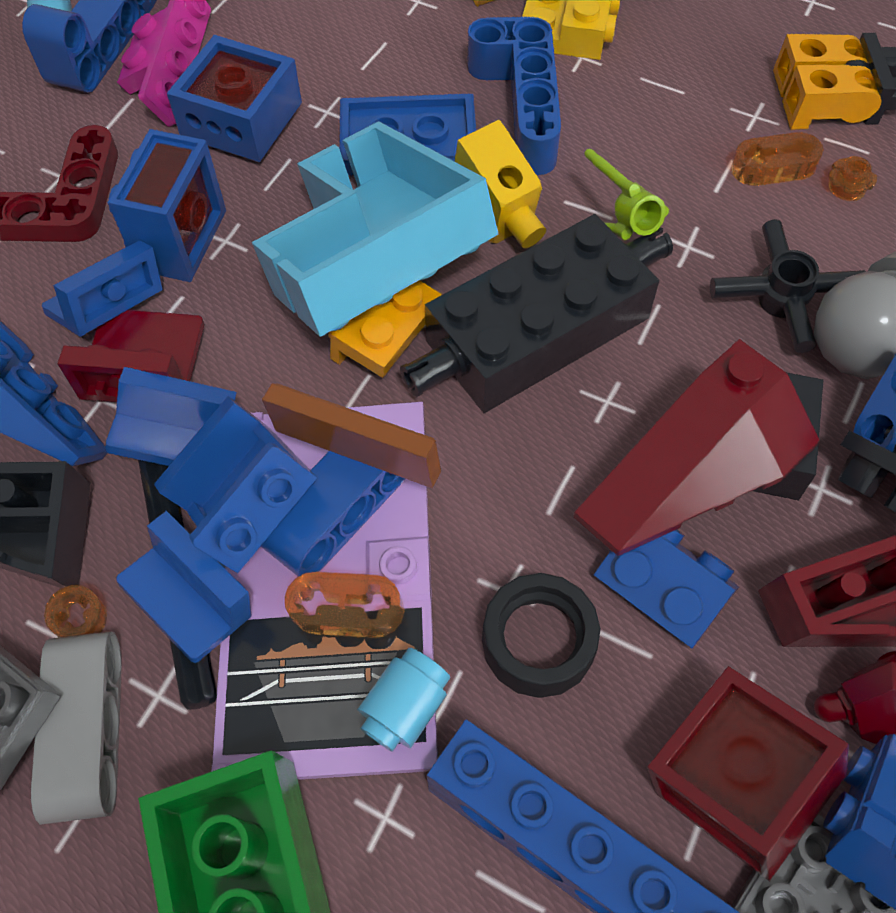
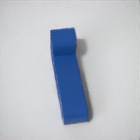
M79 0L71 12L39 4L29 6L23 17V34L44 81L87 93L92 92L134 35L132 27L135 22L144 14L149 13L157 0Z
M487 17L473 21L468 28V71L473 77L480 80H511L515 143L536 175L547 174L555 168L557 163L561 131L551 26L548 22L538 17Z

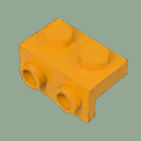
M418 280L394 294L388 302L375 305L349 320L341 329L328 332V337L330 338V359L340 365L348 356L383 378L426 325L425 304L443 294Z

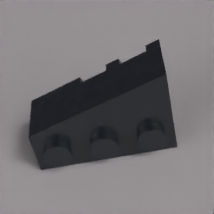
M66 461L0 462V568L78 594L91 483Z

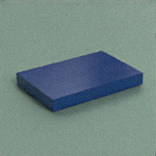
M444 94L341 98L340 152L348 175L354 174L343 139L378 121L455 162L458 139L476 131L474 95Z

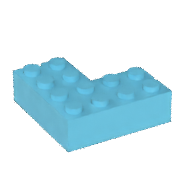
M378 121L343 139L358 186L356 189L353 190L340 149L335 144L297 163L314 209L253 241L252 245L274 296L293 313L297 312L298 317L321 337L330 331L341 329L352 318L375 305L388 302L394 294L418 280L433 276L439 268L462 255L476 251L481 244L497 236L498 229L486 178Z

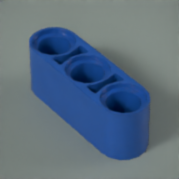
M329 451L311 469L317 479L260 547L302 580L309 579L326 566L395 492L405 478Z

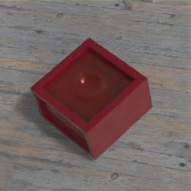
M728 666L647 768L656 793L660 798L770 882L846 777L849 744Z

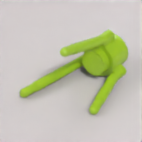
M586 149L584 152L585 157L622 190V193L615 202V215L618 222L604 223L615 235L623 240L629 239L633 232L646 236L657 231L669 213V208L665 206L664 201L646 191L638 183L628 180L594 150Z

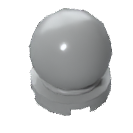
M896 251L873 263L867 272L849 276L837 283L822 299L816 313L813 336L823 357L841 373L864 379L883 376L896 354Z

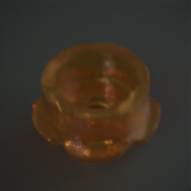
M858 156L838 159L833 163V170L829 173L830 191L836 197L846 201L861 199L867 190L873 189L877 183V175L872 173L871 164L866 159Z

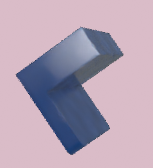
M139 240L53 285L56 296L43 302L42 308L46 316L81 337L163 290L153 247Z
M124 367L118 383L116 415L106 439L105 451L109 454L170 466L226 397L229 396L235 401L237 392Z
M165 511L147 525L153 548L118 574L116 580L119 587L191 662L197 663L252 617L249 592L217 560L194 547L190 540L191 534Z

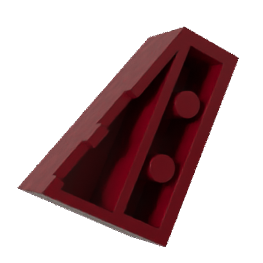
M896 535L782 574L759 589L760 597L782 646L896 647Z

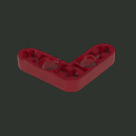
M88 125L78 129L72 135L55 193L0 192V241L80 242L91 238L98 232L118 159L117 147L107 128L100 125ZM88 153H92L93 159H90ZM83 178H96L92 184L86 187L74 186L77 181ZM27 212H40L35 219L29 222H17L19 217Z

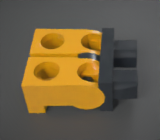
M862 33L860 40L852 35L786 34L773 72L780 96L784 97L782 103L790 130L808 129L812 119L842 118L849 123L864 121L865 125L879 124L885 110H896V47H881L876 33Z

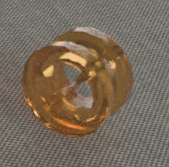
M70 585L59 589L50 597L45 606L44 618L46 626L57 637L101 633L106 625L107 612L105 605L91 589L82 585ZM78 603L85 609L89 603L90 607L82 613L85 622L75 628L67 621L70 617L68 608Z

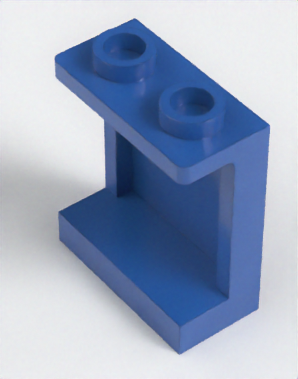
M227 396L154 485L161 495L185 509L195 523L196 529L190 535V540L194 547L234 572L239 573L310 488L317 477L270 427Z

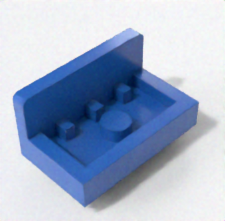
M678 529L620 556L610 551L594 573V576L690 648L697 644L725 604L739 588L737 584L729 579L734 570L722 560L706 550L702 552L700 557H697L679 544L685 535Z

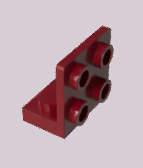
M126 310L97 327L92 345L87 347L63 345L57 364L79 399L117 402L118 383L124 367L190 381L205 324L200 315Z

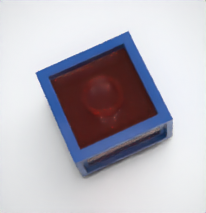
M217 35L212 36L167 92L180 135L204 139L207 141L208 146L257 162L262 160L302 103L294 58Z
M149 129L140 147L133 151L129 166L119 183L112 188L109 201L107 202L122 235L125 247L139 240L152 246L159 276L186 282L192 281L226 213V207L207 141Z

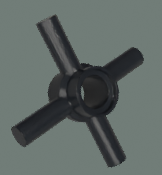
M773 219L767 221L762 226L771 264L764 269L762 275L712 278L710 281L711 298L758 296L761 307L767 313L775 317L786 318L795 351L798 353L809 352L816 347V341L805 305L813 299L815 293H827L837 283L849 276L866 271L819 272V266L813 257L805 252L789 249L782 222Z

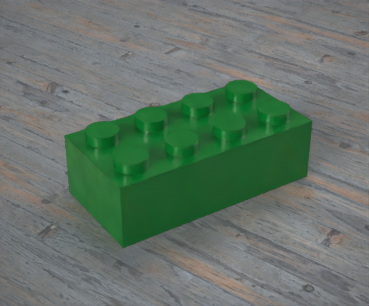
M271 750L138 798L159 913H331L294 763Z

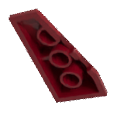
M739 339L697 377L574 512L573 518L613 553L620 556L679 529L683 522L713 508L715 511H718L733 504L735 498L759 487H762L764 490L781 482L818 445L820 440L788 374Z

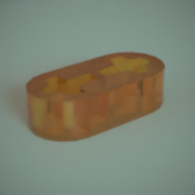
M803 132L747 139L738 145L731 165V171L738 181L752 186L806 179L815 173L824 151L823 145L813 135Z
M328 572L305 573L295 578L288 586L285 594V608L290 618L301 630L311 634L369 638L384 637L396 630L404 616V603L397 587L388 578L378 575ZM315 591H321L327 602L338 603V606L320 605L317 607L315 615L310 616L301 604L302 601H311ZM381 594L385 604L390 607L379 609L377 619L370 620L364 608L354 607L351 604H371L373 595Z

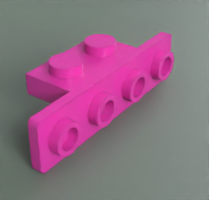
M170 0L168 7L156 14L146 13L141 16L132 27L134 35L131 44L121 58L123 66L117 83L130 95L140 90L138 94L139 99L168 127L175 125L176 121L167 92L199 53L211 13V7L206 0Z

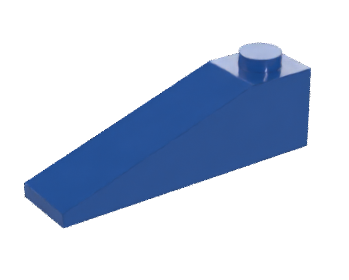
M0 321V433L60 461H66L71 466L102 460L107 454L104 444L75 408L63 402H58L52 394L58 385L50 375L44 373L39 375L29 364L34 354L19 337Z

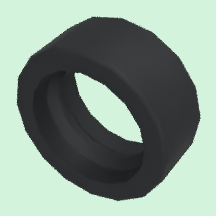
M545 573L519 576L500 587L487 605L482 631V644L486 663L501 683L518 694L537 698L561 695L580 683L593 664L598 650L601 628L595 606L578 586L563 577ZM539 603L553 606L566 614L574 624L576 633L575 649L569 658L557 667L548 669L526 666L515 659L506 646L504 630L507 620L516 609L521 606Z

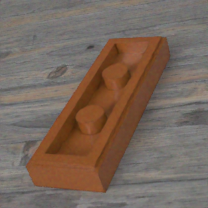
M272 383L262 398L276 432L432 489L441 473L436 440L432 437L278 383Z

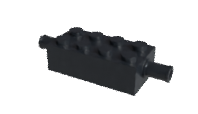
M593 214L426 303V342L432 348V351L408 364L400 366V372L406 386L409 389L414 385L415 387L411 389V393L418 397L424 391L454 376L480 410L486 413L639 325L650 317L660 281L647 267L672 254L673 244L669 234L666 232L656 238V236L663 233V228L660 227L650 235H642L625 244L596 214Z

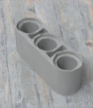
M112 631L50 638L43 646L40 678L59 693L61 697L35 736L31 804L35 820L39 825L111 816L114 811L117 796L122 663L119 641L116 634Z

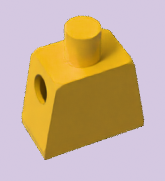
M497 120L458 139L455 162L486 178L498 229V235L488 241L497 244L513 235L523 248H529L540 241L546 233V228L535 215L542 190L541 182L502 122Z

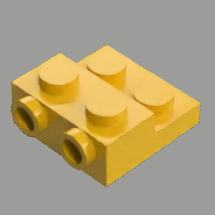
M527 0L522 17H538L550 24L554 54L601 60L604 42H613L621 0Z

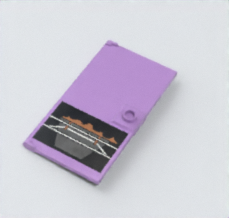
M423 402L349 407V409L425 435ZM263 412L251 413L270 427L310 470L329 452L326 449L276 432L268 414H263ZM405 479L326 566L309 579L302 580L262 547L255 552L239 573L225 566V569L249 592L252 617L220 643L211 772L271 750L294 763L298 780L428 772L437 761L436 712L412 748L398 743L394 751L391 752L360 729L366 718L357 710L394 657L401 659L408 648H413L434 661L427 486Z

